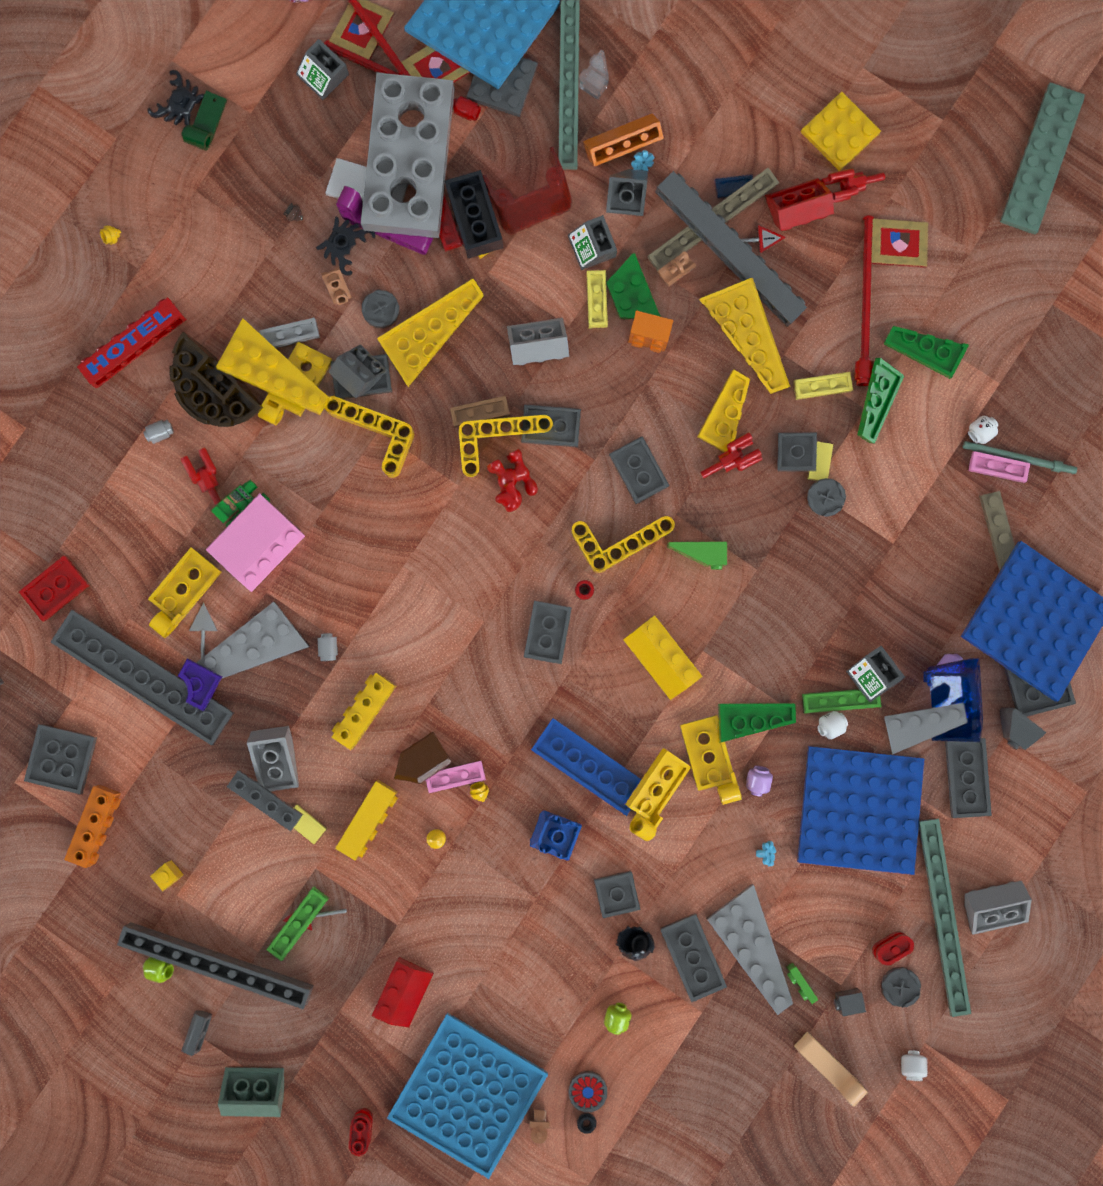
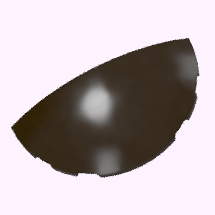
M185 332L181 333L172 351L174 358L169 374L170 381L174 383L176 390L174 395L177 401L191 417L207 425L231 427L250 420L263 409V406L240 379L216 368L219 359Z

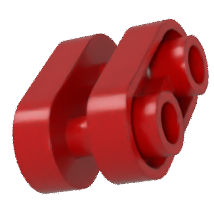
M896 931L876 942L872 947V954L881 964L889 966L911 954L914 950V942L903 932Z
M366 1108L357 1110L350 1124L349 1151L355 1156L364 1155L372 1139L373 1114Z

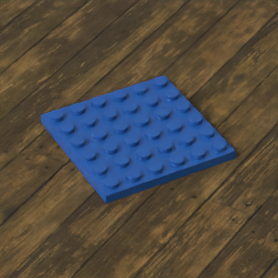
M1019 541L960 637L1053 701H1059L1103 627V597L1030 546Z
M808 746L797 862L914 875L924 758Z

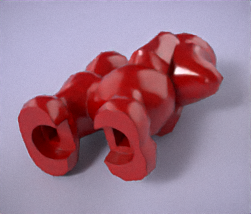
M520 449L506 456L507 460L514 464L515 467L513 469H505L499 459L486 466L489 473L496 474L498 477L497 481L501 492L496 495L495 501L502 504L507 512H513L521 505L522 495L515 488L518 481L524 482L525 491L529 496H534L538 492L537 484L531 479L530 471L523 462Z

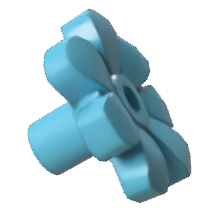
M643 150L642 153L637 152L634 156L635 160L631 162V166L634 170L648 171V167H652L654 163L652 160L655 157L652 153H648L647 150Z
M767 841V843L762 844L763 850L756 851V856L763 858L762 862L764 865L773 866L776 849L772 841Z

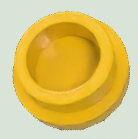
M109 225L100 229V235L105 244L113 245L118 241L121 234L119 229Z
M483 781L472 784L470 786L471 797L484 802L489 793L488 786Z
M433 829L428 833L426 840L431 848L439 849L445 844L446 835L442 830Z

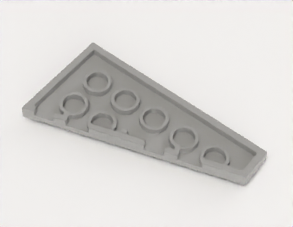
M273 602L196 663L223 676V679L299 650L309 648L310 646L279 606Z
M751 884L706 919L776 1014L779 1015L792 1005L793 1001L754 884Z

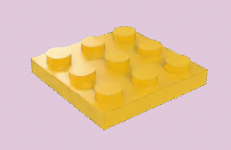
M843 92L835 97L801 130V133L839 171L881 132Z

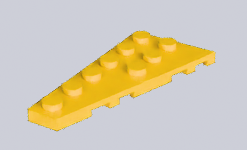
M753 278L699 299L709 310L711 316L719 323L721 329L736 349L744 356L745 361L751 365L758 378L771 394L790 387Z
M471 279L377 338L408 387L483 298L484 295L474 279Z
M242 318L216 368L321 415L329 400L328 396Z

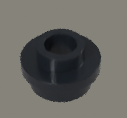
M583 1113L578 1117L577 1127L582 1133L589 1134L595 1130L597 1122L592 1114ZM584 1120H589L590 1124L584 1125L583 1122Z

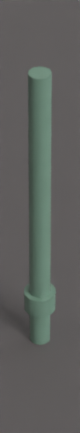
M968 441L963 443L964 449L1049 468L1054 472L1060 473L1062 471L1076 474L1077 467L1063 464L1062 461H1049Z

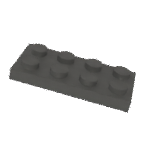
M986 738L945 740L951 818L992 816Z
M696 913L660 928L691 1003L727 987Z

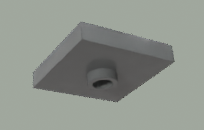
M778 433L777 471H816L817 433Z
M632 871L594 879L602 918L640 910Z

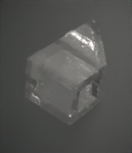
M600 50L597 55L594 54L589 62L590 66L587 70L584 69L579 76V88L597 100L607 88L609 82L603 50Z

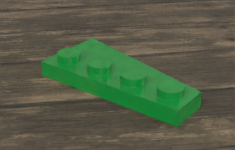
M896 326L891 328L883 343L885 346L949 379L953 377L969 347V344H960L953 340H944L933 335H924Z
M875 358L857 433L859 437L870 444H875L904 378L902 373L882 358Z
M795 703L718 704L719 743L796 723Z

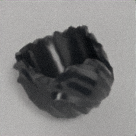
M627 926L626 929L618 933L616 946L619 947L624 957L638 961L653 953L655 945L650 932H645L641 927L633 926L630 928Z

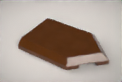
M431 732L401 752L394 779L421 784L452 763L434 732Z

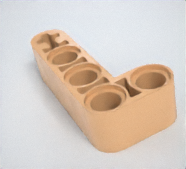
M806 1032L794 1045L840 1091L852 1106L855 1107L868 1093L864 1086L809 1032Z

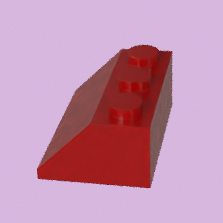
M818 178L765 195L774 224L780 231H787L792 229V227L805 225L810 221L824 219L828 215L834 214L832 192Z
M398 957L371 1016L389 1025L409 1028L434 973Z

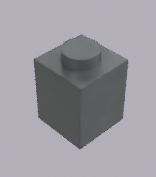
M858 988L835 992L836 999H833L834 1007L843 1017L866 1012L863 994Z

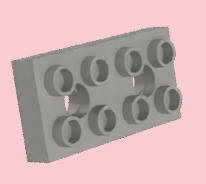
M386 73L376 74L361 225L364 231L439 238L454 99L453 80ZM417 110L423 114L424 119L415 127L404 126L400 119L405 112ZM402 184H409L417 190L416 195L406 203L397 202L392 196L395 188Z

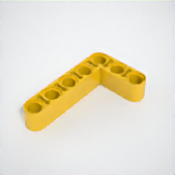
M335 396L328 397L329 400L324 408L329 415L392 438L382 462V470L390 478L397 477L401 472L414 438L412 427L406 422ZM332 403H338L336 410L332 411L329 409ZM350 409L356 410V414L353 417L347 416V412ZM367 416H373L374 420L372 423H365ZM385 422L392 423L389 430L382 429ZM402 429H409L408 436H400ZM401 446L403 447L402 453L394 454V448ZM395 464L396 469L390 473L386 470L387 466Z
M532 415L464 421L459 426L463 473L468 477H474L480 470L477 438L548 432L553 426L552 419L547 415ZM542 418L549 420V426L546 429L539 427L538 423ZM524 419L528 420L531 424L528 430H522L519 426V423ZM503 421L510 422L512 426L510 431L504 432L501 430L500 425ZM483 423H490L492 425L490 433L487 434L482 431L481 426ZM465 424L473 427L471 435L463 433L462 427ZM468 443L472 444L475 448L472 454H467L464 451V446ZM468 463L476 465L474 473L467 472L466 465Z
M668 516L661 517L602 551L585 522L578 521L574 523L571 533L591 569L596 573H601L670 534L674 529L675 523ZM663 521L668 522L670 529L667 531L662 530L660 523ZM577 526H582L585 528V534L577 535L574 530ZM651 531L654 538L652 540L645 539L644 532ZM629 540L636 541L637 548L634 550L629 549L627 542ZM591 542L594 544L595 550L587 552L584 549V545ZM617 549L620 551L621 557L613 559L610 552ZM596 559L603 560L604 567L601 569L596 568L594 561Z

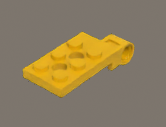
M298 342L288 360L318 387L331 365L332 358ZM308 363L312 367L309 371H303L301 369L302 365ZM268 393L262 403L263 409L258 413V417L276 426L282 419L284 409L301 417L305 408Z
M191 547L148 598L149 601L162 610L153 617L149 626L163 638L168 637L222 571ZM193 569L199 571V576L195 580L190 578V572ZM180 584H185L187 591L180 595L177 588Z
M718 715L680 725L697 790L701 791L716 786L722 805L742 800L725 742L719 743ZM702 733H706L709 736V741L706 744H700L698 741V737ZM707 752H712L714 755V760L711 763L704 761L703 757Z
M662 748L625 803L627 807L637 812L630 823V832L644 841H650L656 835L657 827L663 820L659 816L691 768V766ZM669 770L668 775L664 777V773ZM658 786V790L653 793L654 788Z

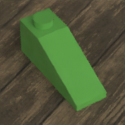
M727 542L668 543L669 549L704 566H711V570H722V566L727 565Z

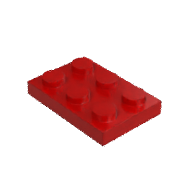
M62 556L22 588L19 593L40 620L45 622L90 585L68 557Z

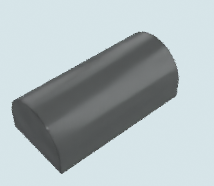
M201 1010L194 1012L182 1052L190 1056L200 1052L212 1018L211 1013Z

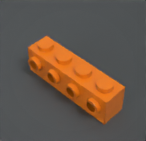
M651 113L587 139L583 143L587 158L595 167L662 140L664 137L660 121Z
M102 785L93 786L64 858L65 861L83 868H88L97 862L99 847L106 840L105 832L111 826L114 819L112 817L113 812L119 807L121 802L119 798L120 792Z

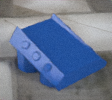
M543 810L539 814L538 822L530 839V847L568 861L582 824Z

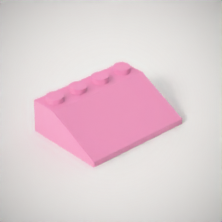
M259 493L206 548V551L252 592L305 535Z

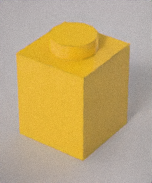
M171 860L162 865L150 877L164 891L184 874Z

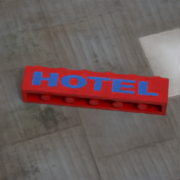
M168 297L157 302L156 307L152 310L144 312L139 320L128 324L122 333L114 335L110 342L98 347L93 355L84 358L77 368L89 384L97 389L187 319Z

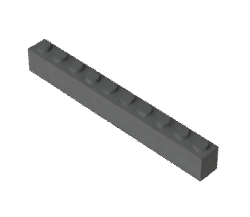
M673 171L657 187L655 193L741 281L753 278L760 300L788 327L807 308L805 301L800 296L796 297L792 292V288L778 278L777 272L769 269L765 265V260L759 255L756 256L751 251L752 247L739 238L736 230L729 228L725 224L726 222L721 215H716L712 211V206L707 201H703L693 187L690 188L685 183L686 181L681 174H676Z
M132 922L123 926L117 943L120 947L300 1009H304L308 1004L314 985Z

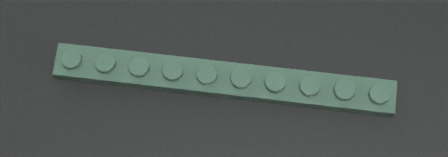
M561 0L558 169L577 170L580 0Z
M938 818L919 821V830L949 1013L952 1017L971 1014L940 821Z

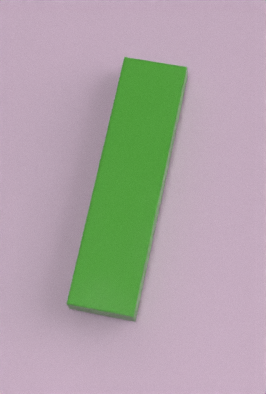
M859 689L802 694L804 713L881 707L880 696L869 703Z
M314 886L266 950L282 962L329 900V897Z

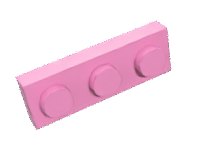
M974 451L971 455L968 471L1025 483L1027 482L1030 463Z
M482 760L439 771L426 780L428 792L432 793L486 780Z

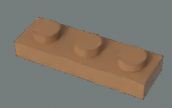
M506 396L450 408L454 428L459 427L464 421L510 416Z

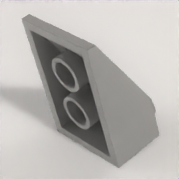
M289 726L251 731L247 746L257 782L269 791L299 787L294 744Z

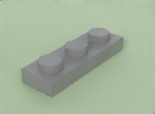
M315 318L259 330L260 334L275 348L320 338Z

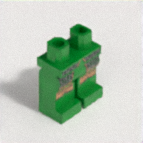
M251 479L243 485L240 483L211 508V511L222 523L227 521L225 523L227 527L254 499L251 493L258 486ZM263 492L261 495L270 502V498Z

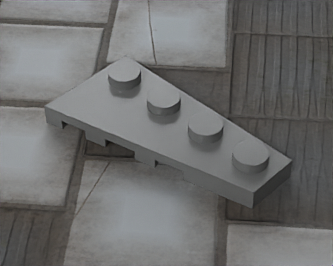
M964 703L884 717L892 755L968 722Z

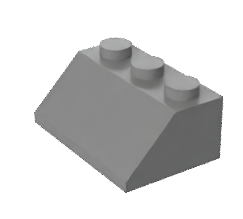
M563 318L507 326L513 365H525L531 362H544L545 360L569 357L568 340Z
M1022 881L1008 882L1004 885L990 886L987 889L972 890L969 893H965L964 906L972 935L1029 922L1032 899Z

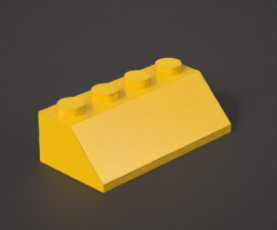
M655 615L623 639L670 700L703 677Z

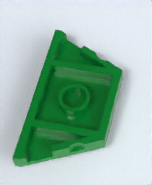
M633 253L606 282L620 319H634L636 311L660 316L635 253Z

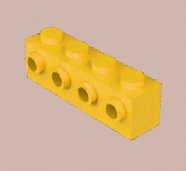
M379 673L371 674L367 678L365 689L363 691L360 690L356 694L354 705L352 707L349 706L345 710L343 721L341 723L338 722L332 729L334 733L332 738L349 750L354 749L396 688L395 684Z

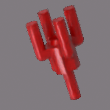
M853 169L830 173L828 177L822 178L821 182L824 185L840 182L841 191L833 192L832 194L833 203L849 200L851 196L865 191L867 184L885 180V174L879 173L866 176L863 172L855 173Z
M750 432L728 443V451L718 456L719 462L700 472L703 479L724 468L726 473L734 468H737L738 471H743L763 460L759 448L745 456L741 451L754 444Z
M202 448L198 451L205 466L195 470L188 456L181 458V462L191 482L198 484L202 493L208 491L216 505L221 501L215 487L220 485L215 477L216 467L206 448Z

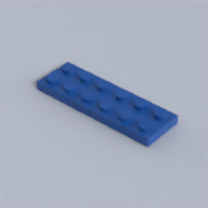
M552 718L531 750L627 816L631 809L625 803L642 779Z

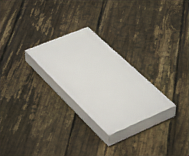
M337 158L328 183L326 195L338 199L343 187L348 186L358 191L363 201L367 167ZM408 184L399 185L393 191L392 196L397 202H403Z

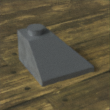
M628 169L610 175L606 213L643 216L648 171Z
M1001 707L999 710L1003 737L1008 740L1007 744L1013 749L1026 750L1046 734L1042 728L1016 708Z

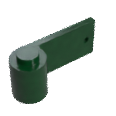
M206 90L193 125L189 124L182 130L181 136L183 141L207 151L212 143L228 100Z

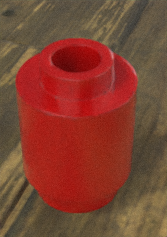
M587 580L578 582L575 587L576 597L580 600L590 599L594 594L593 584ZM583 587L588 590V593L585 595L580 591Z

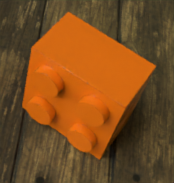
M636 311L628 342L637 348L644 346L650 348L653 352H665L673 320Z

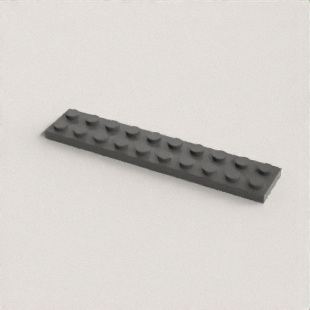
M75 610L70 611L51 640V643L211 746L214 745L234 714L233 711L213 698L210 699L205 711L186 702L188 691L184 680Z

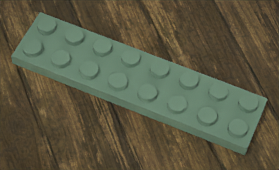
M1051 82L1048 84L1002 214L1001 223L1034 235L1038 233L1085 94Z

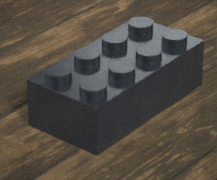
M481 170L445 180L446 191L467 259L503 249V239Z

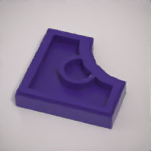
M190 659L185 661L178 674L187 686L188 696L186 702L205 711L223 676Z

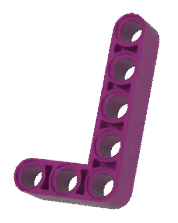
M344 186L336 206L343 220H349L352 225L359 224V228L363 229L361 225L362 198L358 191ZM375 232L376 235L422 255L427 254L433 240L432 237Z

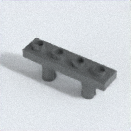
M240 770L236 772L227 785V788L290 832L303 816L301 812Z

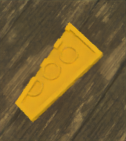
M736 370L731 371L697 436L698 438L723 452L728 451L727 444L736 438V430L741 418V410L745 402L750 378Z

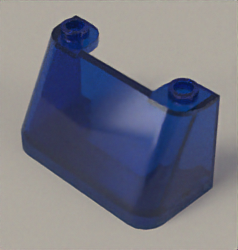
M969 658L928 667L927 671H924L923 680L930 687L932 708L964 703L968 721L963 725L932 737V741L980 742L983 730L980 659Z

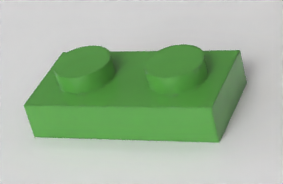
M791 963L787 966L789 970L787 976L793 984L797 983L801 989L798 992L804 1001L808 999L811 1004L815 1003L818 998L797 967Z

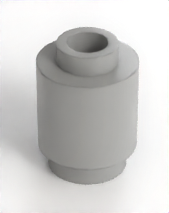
M168 419L145 426L146 431L143 432L148 442L151 441L153 444L171 437V434H174Z
M333 633L321 634V638H317L318 657H320L321 661L336 660V655H338L337 637H333Z

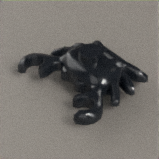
M170 70L169 74L171 76L176 75L177 78L170 80L169 83L177 88L172 91L171 96L167 99V106L163 107L157 103V112H152L151 108H148L147 111L153 118H160L169 114L164 118V121L168 122L176 118L174 121L175 125H178L184 118V123L187 127L193 107L203 100L204 94L196 96L198 86H194L191 91L190 80L186 79V87H184L181 73L177 70Z
M335 217L331 235L327 240L318 245L316 250L326 248L324 258L327 259L331 253L332 265H336V258H338L341 273L345 276H351L353 272L346 271L345 266L352 265V261L344 257L350 255V251L356 245V238L366 243L365 235L367 233L371 234L374 239L376 234L373 231H364L363 229L354 231L360 227L359 224H353L347 228L350 223L349 220L344 221L339 227V218Z

